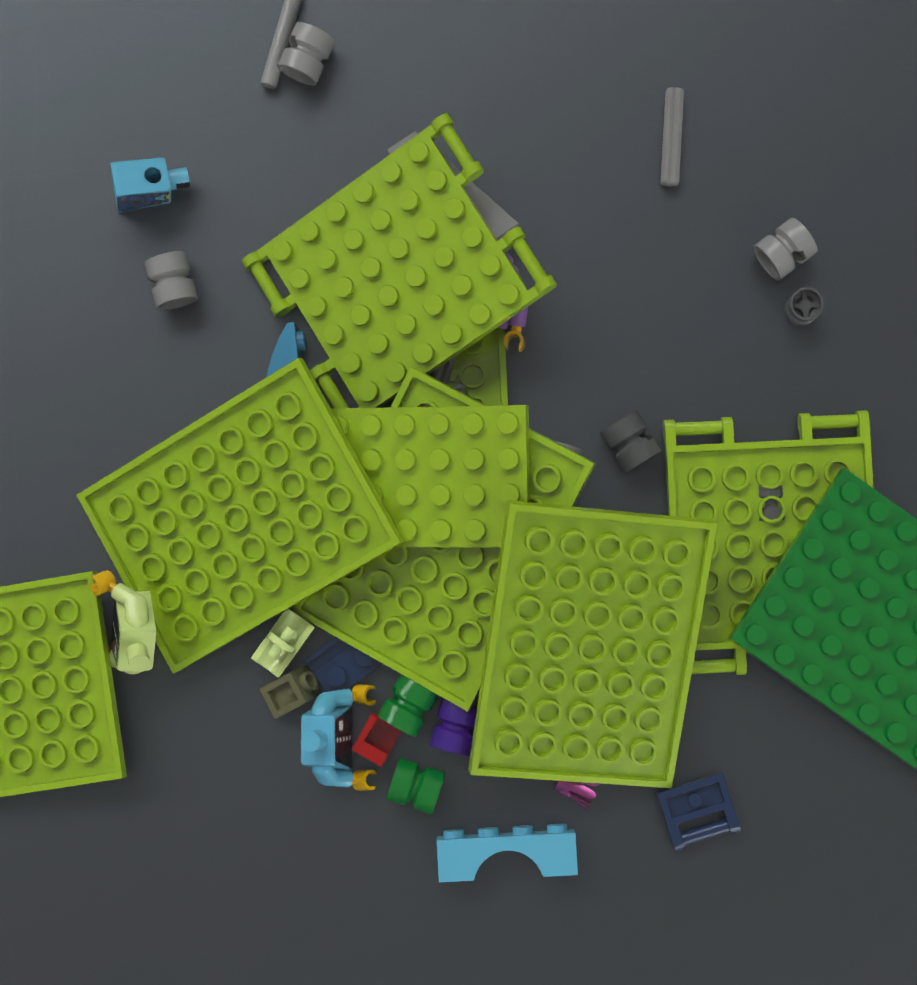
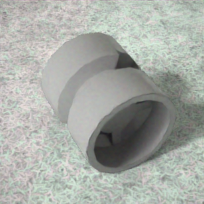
M297 22L288 39L291 47L284 49L277 68L298 82L315 86L324 69L321 61L322 59L329 58L335 40L331 35L318 27Z
M795 218L788 219L776 228V236L767 235L753 246V252L758 262L776 281H780L795 269V262L803 264L818 252L817 245L810 232Z
M167 252L151 257L144 262L149 282L156 284L151 293L157 310H171L184 307L199 299L194 280L187 278L190 274V265L186 252Z

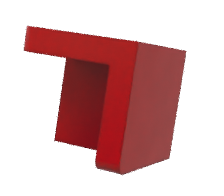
M373 712L351 750L382 767L401 730L385 722L377 716V713Z

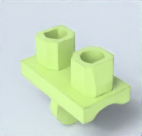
M289 608L286 609L251 659L280 678L315 629V626Z

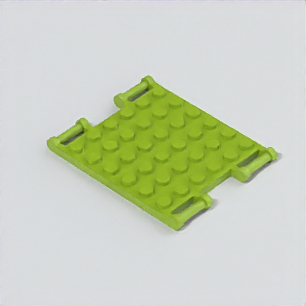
M448 113L435 118L430 126L263 247L246 255L241 261L245 269L252 272L272 305L270 310L275 318L284 316L297 306L301 310L330 358L312 368L310 372L315 381L321 386L333 408H349L330 377V374L336 370L357 402L358 408H381L396 397L410 367H414L428 375L557 286L552 275L547 276L524 240L526 235L522 228L517 226L509 230L503 238L497 240L464 187L484 173V169L479 161L473 160L452 127L454 122ZM441 135L463 168L458 175L455 174L434 141ZM512 247L536 283L531 289H528L505 253ZM269 259L290 292V295L286 298H282L262 265Z
M857 410L855 414L811 416L810 413H799L797 424L800 440L734 443L732 417H721L719 421L675 423L674 419L663 420L668 516L708 519L718 523L696 650H734V657L731 659L694 660L692 674L734 672L735 675H746V651L728 638L839 470L846 468L874 488L870 419L867 410ZM856 428L857 437L813 439L812 430ZM721 434L722 443L676 445V436ZM782 486L783 496L781 498L767 496L762 499L759 497V487L774 489ZM769 499L776 500L778 507L782 509L781 515L777 519H768L762 512V508L766 507L765 502Z

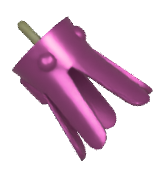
M557 781L554 791H557L558 794L564 797H570L589 812V808L584 803L590 805L592 803L591 799L596 797V793L582 784L595 787L600 784Z

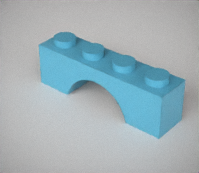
M549 824L545 831H533V826L529 825L512 827V832L499 833L497 827L479 828L478 834L464 835V829H450L443 831L444 836H437L439 883L474 881L480 865L488 857L501 851H516L525 854L536 863L543 877L578 875L576 833L574 829H568L567 824Z

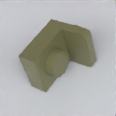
M303 665L259 689L275 719L321 694L318 688V681L307 665Z

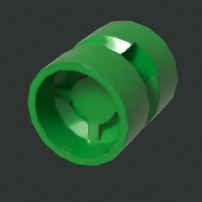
M400 674L391 689L394 697L385 700L377 716L397 729L416 737L425 721L422 716L423 712L431 711L439 695Z
M400 757L386 800L403 806L410 801L413 803L414 809L432 815L446 772L429 767L420 771L418 763Z

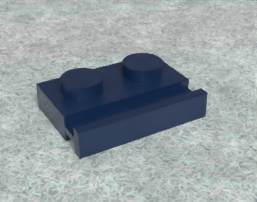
M337 637L304 660L326 692L348 689L383 664Z

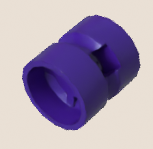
M442 698L437 714L441 724L434 726L429 745L448 752L470 756L477 707L473 706L467 712Z

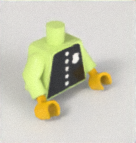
M108 570L91 576V579L96 582L90 585L92 593L99 596L109 591L114 599L111 634L112 650H110L108 645L111 667L132 675L151 670L154 662L156 625L150 591H134L122 583L116 584L114 575Z

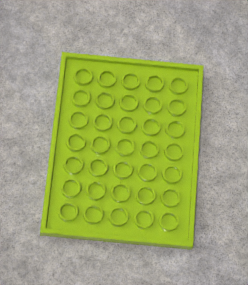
M297 358L76 495L123 583L134 591H150L156 625L155 642L173 674L404 542L303 358Z
M410 367L391 407L487 405L414 367ZM529 428L530 502L575 506L596 463ZM394 547L295 604L292 611L468 712L473 707L480 691L500 548Z
M507 500L468 767L470 775L672 788L718 523L708 519Z

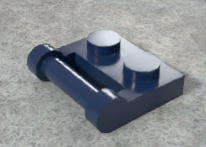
M722 772L656 793L675 853L685 850V846L727 832L730 835L741 832ZM723 810L725 819L680 833L678 824Z

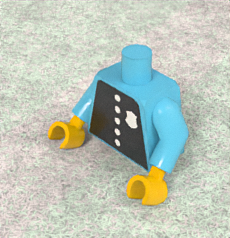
M356 684L352 691L348 688L323 692L316 698L312 709L302 715L301 763L303 766L312 768V773L320 784L348 788L352 785L358 791L374 790L376 786H369L366 782L367 775L377 774L375 770H356L354 773L351 771L352 703L367 706L374 705L376 700L366 699V694L368 690L376 689L375 686Z

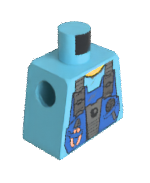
M162 157L110 163L118 213L170 203L171 190L190 187L187 167L167 170L166 160Z

